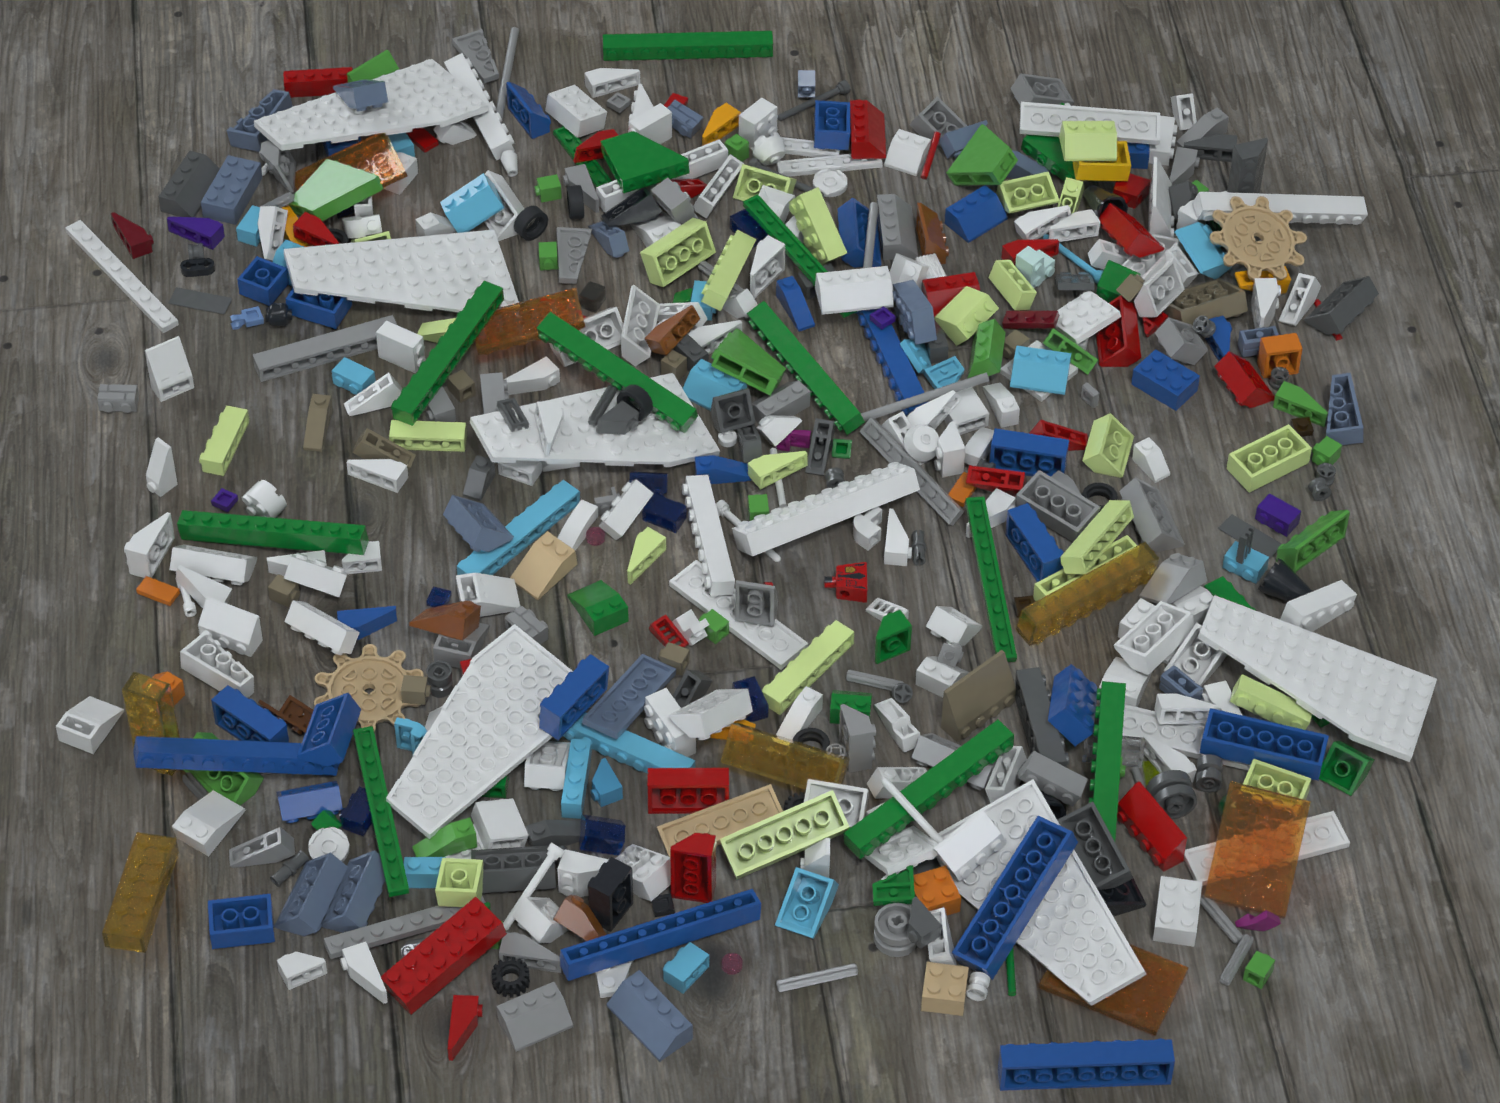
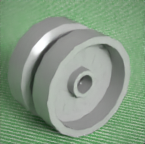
M892 903L885 905L877 912L874 925V942L883 954L890 957H902L909 955L916 949V943H912L907 935L911 913L910 906L903 903Z

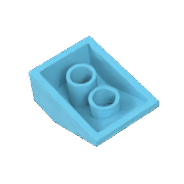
M796 867L775 926L814 939L833 903L839 884L834 879Z

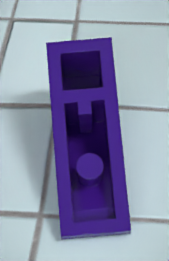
M167 218L169 232L197 244L203 243L204 247L212 250L225 237L223 224L210 218Z

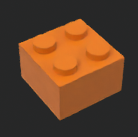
M1297 333L1261 338L1257 365L1263 379L1271 378V371L1276 367L1287 369L1289 375L1299 373L1303 348Z
M946 866L913 875L915 896L929 911L944 907L947 916L960 912L961 896Z

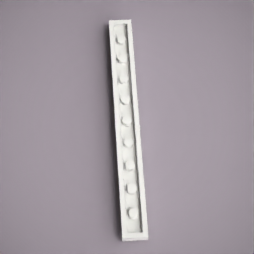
M81 220L65 227L66 233L163 333L179 325L178 320Z

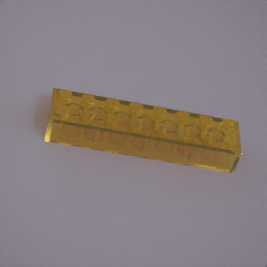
M1146 542L1139 544L1022 609L1016 630L1029 646L1035 643L1040 644L1049 635H1056L1062 628L1072 626L1078 619L1088 617L1094 610L1104 608L1110 601H1117L1123 594L1133 592L1141 584H1147L1157 568L1159 557Z

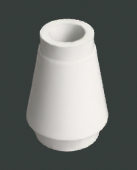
M513 150L502 152L500 160L508 176H516L518 174L517 154Z

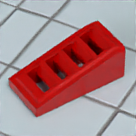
M666 614L650 624V632L665 647L669 642L668 639L673 636L676 638L670 643L675 644L679 641L681 644L678 646L684 648L689 645ZM665 626L666 628L661 631L660 628ZM668 631L671 632V633H670L669 635H667V636L664 635V634H665L666 632H668Z

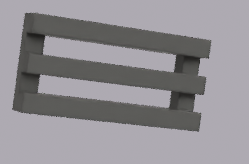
M515 397L497 401L496 406L511 432H514L516 428L518 430H522V427L525 429L529 428V422ZM515 412H516V414H517V416L519 417V419H520L521 422L518 421L517 417L515 416Z
M1250 524L1246 526L1239 538L1236 562L1240 564L1244 563V559L1251 552L1255 527Z

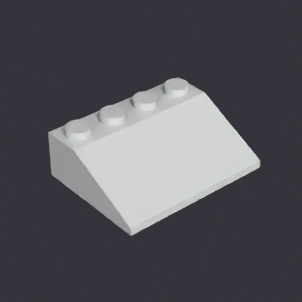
M1158 157L1153 158L1149 190L1148 232L1151 235L1157 234L1174 238V228H1171V226H1174V216H1171L1174 212L1169 191L1172 183Z

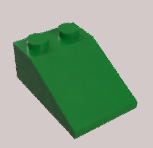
M602 580L567 594L568 599L594 636L629 622L627 604L618 592Z

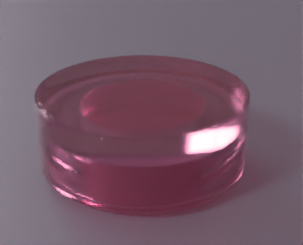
M600 527L588 529L586 532L587 542L594 546L601 545L605 541V531Z
M728 953L722 958V969L727 974H737L742 970L743 960L740 955Z

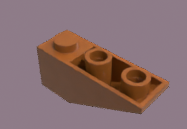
M691 305L657 325L644 339L652 352L667 356L701 318L694 306Z

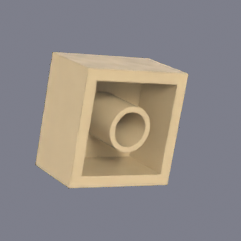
M927 962L921 1011L963 1016L969 967Z

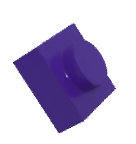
M884 306L870 314V320L881 330L895 322L896 318Z
M221 488L211 500L212 506L228 512L238 501V495Z

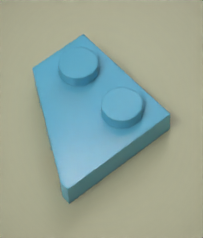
M904 339L900 343L918 373H924L925 369L932 366L925 343L916 345L912 339Z
M956 356L925 369L923 374L932 387L937 389L958 382L965 369Z

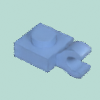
M259 306L241 310L240 315L230 316L233 330L241 328L243 324L246 325V328L264 324V318Z

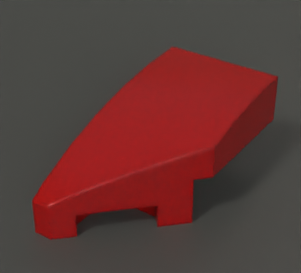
M1161 312L1157 317H1143L1145 336L1149 337L1154 334L1166 321L1168 315Z

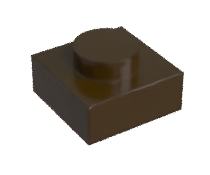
M1310 417L1291 419V427L1301 437L1313 436L1314 430Z
M1033 595L1014 597L1017 617L1036 615L1037 609Z

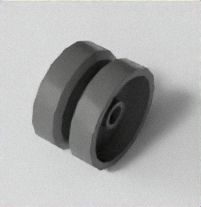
M1170 770L1162 772L1153 777L1147 785L1148 792L1171 819L1181 818L1189 814L1197 805V797L1192 789L1190 776L1184 771Z

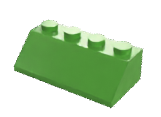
M1330 511L1325 516L1322 515L1314 524L1308 525L1303 532L1294 535L1289 542L1279 546L1276 562L1278 558L1282 559L1296 573L1345 537L1350 511Z
M197 732L193 738L220 740L213 733ZM184 770L186 773H192L209 793L214 790L240 806L255 795L264 779L257 772Z

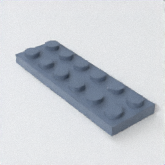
M642 654L583 717L582 724L618 739L644 710L645 697L662 690L676 675V668Z

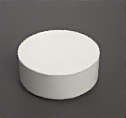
M733 430L719 433L718 442L723 447H732L737 443V434Z

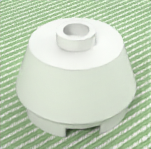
M773 132V136L767 138L765 135L753 143L755 147L751 148L753 151L752 155L765 166L779 162L785 155L784 139L777 132Z
M915 425L905 434L904 448L914 460H930L936 456L935 448L938 447V433L932 427Z

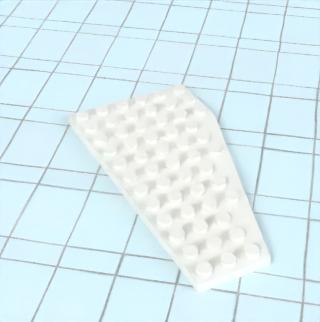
M428 59L373 79L385 81L388 102L382 103V107L372 108V106H368L367 110L356 111V109L349 108L335 92L307 101L304 104L278 111L275 114L264 116L254 121V127L281 151L303 148L304 144H315L325 141H331V143L358 140L359 136L379 133L393 135L412 132L413 128H424L434 125L446 127L489 111V105L433 59Z
M495 230L284 249V258L295 293L318 296V293L347 297V300L374 304L375 301L405 305L404 308L426 311L438 309L459 312L463 310L467 300L472 298L476 288L483 281H487L503 288L504 301L495 313L519 311L520 304Z
M673 373L651 377L652 380L693 406ZM607 387L546 400L559 401L565 414L564 420H561L560 429L549 456L544 454L534 415L537 403L520 406L529 422V428L525 429L522 427V430L516 428L514 432L510 431L500 411L470 417V424L491 462L516 463V460L546 461V464L575 465V462L605 463V465L609 466L663 464L664 467H672L693 462L695 457L719 456L720 453L718 446L699 415L685 433L680 430H674L670 423L665 420H659L652 411L647 417L639 421L638 426L634 430H630L625 435L597 433V426L589 425L588 421ZM616 391L605 413L617 405V396L620 392ZM631 401L637 409H640L636 401ZM515 412V416L517 417L518 421L521 422L520 419H519V417L517 416V414H516V412Z
M1214 595L1198 639L1217 651L1222 650L1243 664L1245 670L1266 684H1273L1296 699L1298 705L1319 719L1324 718L1349 735L1348 738L1352 741L1410 762L1434 691L1436 678Z
M515 624L472 658L469 667L447 698L440 714L423 737L400 779L396 781L386 797V801L427 838H432L441 828L450 823L552 738L551 735L539 728L540 703L545 697H549L552 694L556 685L562 684L569 672L573 671Z
M1034 779L981 808L1005 838L1006 843L1003 844V847L990 855L985 863L978 865L968 877L963 878L961 881H958L949 871L959 894L977 910L983 904L1037 816L1039 815L1060 825ZM976 812L938 834L945 839ZM1073 850L1016 943L1092 1006L1147 974L1077 853ZM937 855L936 858L939 861L941 867L945 866L940 857Z

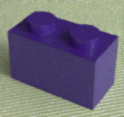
M1269 493L1257 506L1255 519L1287 537L1299 524L1301 510Z

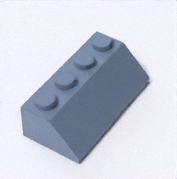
M455 495L451 496L443 515L448 520V523L455 528V531L462 535V539L470 544L471 549L477 552L481 550L490 552L513 539L514 536L483 503Z
M375 850L349 860L345 879L339 885L338 893L331 901L330 910L324 916L321 927L343 933L367 926L368 917L375 908L374 904L382 893L381 888L385 882L380 854Z
M331 852L307 861L274 927L301 936L317 933L322 926L321 922L324 916L330 910L331 901L338 893L339 885L345 879L348 866Z
M640 970L625 979L607 1003V1007L659 1062L693 1039V1025Z

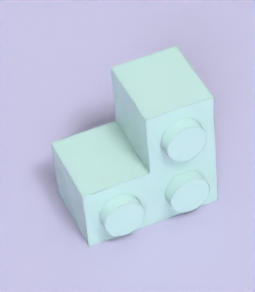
M1027 246L1016 255L1015 266L1033 288L1038 287L1055 272V260L1041 250L1035 251Z

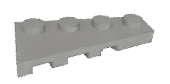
M482 29L452 38L453 46L460 54L463 53L465 59H470L473 65L472 69L476 70L483 84L499 79L494 59L491 57V51L487 46V40L484 38Z
M557 227L559 283L577 284L592 229Z

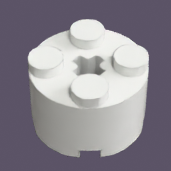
M265 480L258 481L242 497V501L247 506L246 512L250 516L276 518L287 506V503L282 494L278 496L275 493L277 489Z

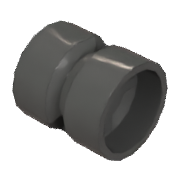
M445 661L430 663L426 669V675L428 677V685H431V695L437 698L448 696L453 690L452 668L450 664Z
M1211 754L1200 756L1197 759L1196 787L1200 791L1208 793L1220 790L1222 788V759Z

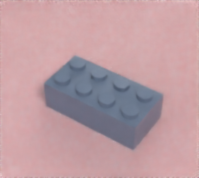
M228 155L201 201L203 217L236 225L263 178L261 162Z
M914 279L893 284V302L896 305L893 308L894 315L898 318L900 325H903L904 331L908 332L909 339H912L916 345L937 340L933 307Z

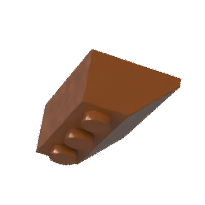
M917 203L916 232L922 256L935 253L940 264H946L949 248L945 246L946 236L945 233H942L943 223L939 221L936 212L922 203Z

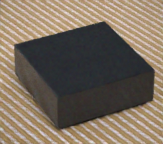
M671 893L658 895L651 901L655 917L675 913Z

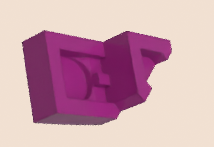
M793 430L774 448L789 452L791 446L810 448L811 431Z
M1266 910L1256 917L1248 913L1235 921L1236 927L1241 929L1267 931L1278 926L1281 922L1277 915Z

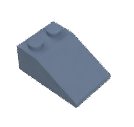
M363 79L333 86V89L348 107L356 109V111L367 110L368 106H372V108L382 107V103L388 102L385 81Z

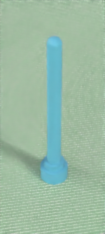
M1045 234L1043 239H1049V235ZM1059 243V252L1092 275L1093 281L1098 285L1103 270H1095Z

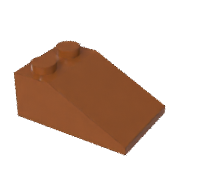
M461 601L428 608L410 621L409 626L463 641L479 627L481 606L474 604L472 601Z

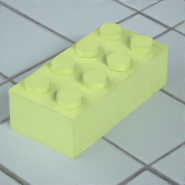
M819 187L805 192L788 202L789 210L797 221V228L803 234L805 246L809 248L811 254L821 265L830 263L847 254Z
M691 218L641 251L640 254L650 283L665 287L701 261L716 253L706 221Z
M1288 424L1230 453L1227 470L1250 493L1308 464L1312 448Z

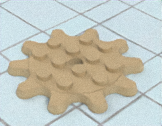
M1233 196L1230 199V206L1233 210L1231 213H1226L1222 210H1215L1213 212L1212 218L1221 226L1222 230L1212 232L1210 234V242L1214 245H1221L1228 251L1223 257L1225 266L1244 265L1248 270V278L1250 280L1260 278L1261 271H1268L1277 280H1283L1287 276L1284 264L1288 263L1298 267L1304 263V257L1296 252L1294 246L1305 243L1307 236L1303 232L1290 229L1289 222L1293 219L1291 211L1272 212L1269 209V201L1264 196L1258 197L1254 206H1248L1240 197ZM1254 236L1259 237L1261 241L1255 242L1256 239L1254 238Z
M367 644L363 647L362 655L358 658H350L345 653L342 655L335 654L333 657V661L337 665L335 672H320L316 674L315 682L319 686L326 688L327 693L317 697L314 700V706L349 692L361 708L357 724H360L361 728L373 726L375 732L378 723L385 721L394 726L397 717L405 719V716L401 713L404 707L421 706V704L402 703L401 687L404 675L423 677L424 674L420 669L405 670L402 668L401 665L406 659L405 652L397 650L388 657H381L377 654V647L375 645ZM368 688L374 689L370 694L365 692Z

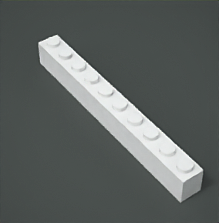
M1199 192L1193 201L1197 220L1205 221L1213 220L1212 214L1215 210L1231 213L1233 210L1230 206V199L1233 196L1240 197L1248 206H1254L1256 199L1264 196L1268 199L1269 209L1272 212L1280 213L1283 210L1292 212L1293 219L1289 223L1362 224L1368 215L1364 197Z

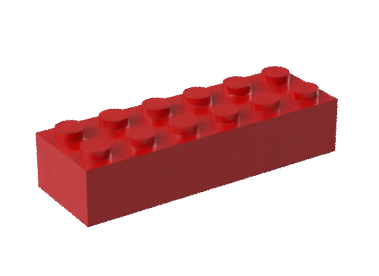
M474 897L381 976L385 989L412 1015L507 934L502 921L477 897Z

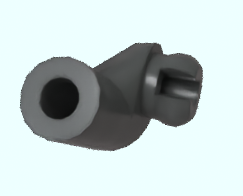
M426 938L408 940L401 949V956L407 955Z

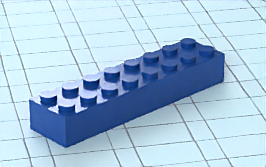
M1039 815L1037 816L952 951L959 964L969 967V969L975 972H983L991 980L994 979L1076 847L1078 841L1073 831Z
M1162 1038L1156 1040L1137 1039L1134 1041L1114 1040L1112 1042L1092 1041L1079 1043L1074 1041L1070 1043L1051 1042L1048 1044L1000 1045L998 1061L1000 1091L1171 1085L1175 1058L1172 1039L1165 1040Z

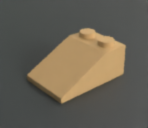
M547 531L532 545L510 578L515 580V585L536 600H539L577 565L576 552Z

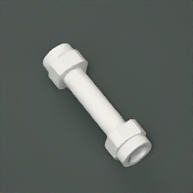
M176 580L177 587L181 590L184 601V613L187 617H193L197 613L195 603L191 601L190 594Z

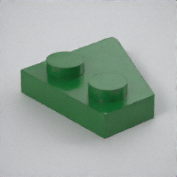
M913 865L907 866L906 870L899 874L893 873L886 879L872 884L874 906L892 903L912 904V900L915 897Z

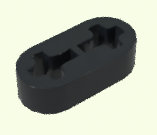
M210 258L187 259L180 264L181 273L185 277L208 276L215 272L214 261Z

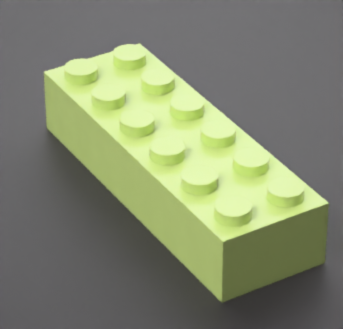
M831 790L720 839V844L737 880L802 852L825 838L832 839L839 836L850 827L834 791Z

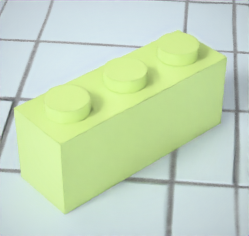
M996 260L988 278L1014 310H1030L1037 294L1035 289L1011 260Z

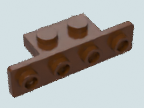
M289 695L279 711L262 700L258 701L263 706V709L266 708L272 714L278 715L277 718L283 719L286 724L288 722L292 724V730L300 735L303 732L306 733L314 711L312 708Z

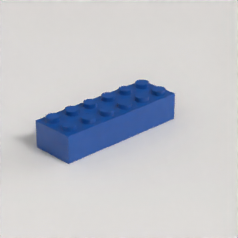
M1210 708L1201 741L1200 754L1216 755L1222 759L1251 765L1253 759L1319 781L1329 735Z

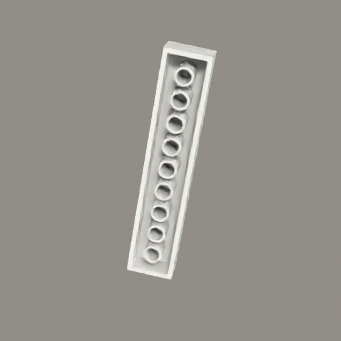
M892 462L886 468L872 470L871 474L859 475L850 482H841L838 484V487L833 489L826 488L820 494L808 495L805 497V500L800 502H790L785 508H775L767 515H757L752 521L740 522L736 527L732 528L737 549L755 556L916 492L920 488L915 469L899 462Z

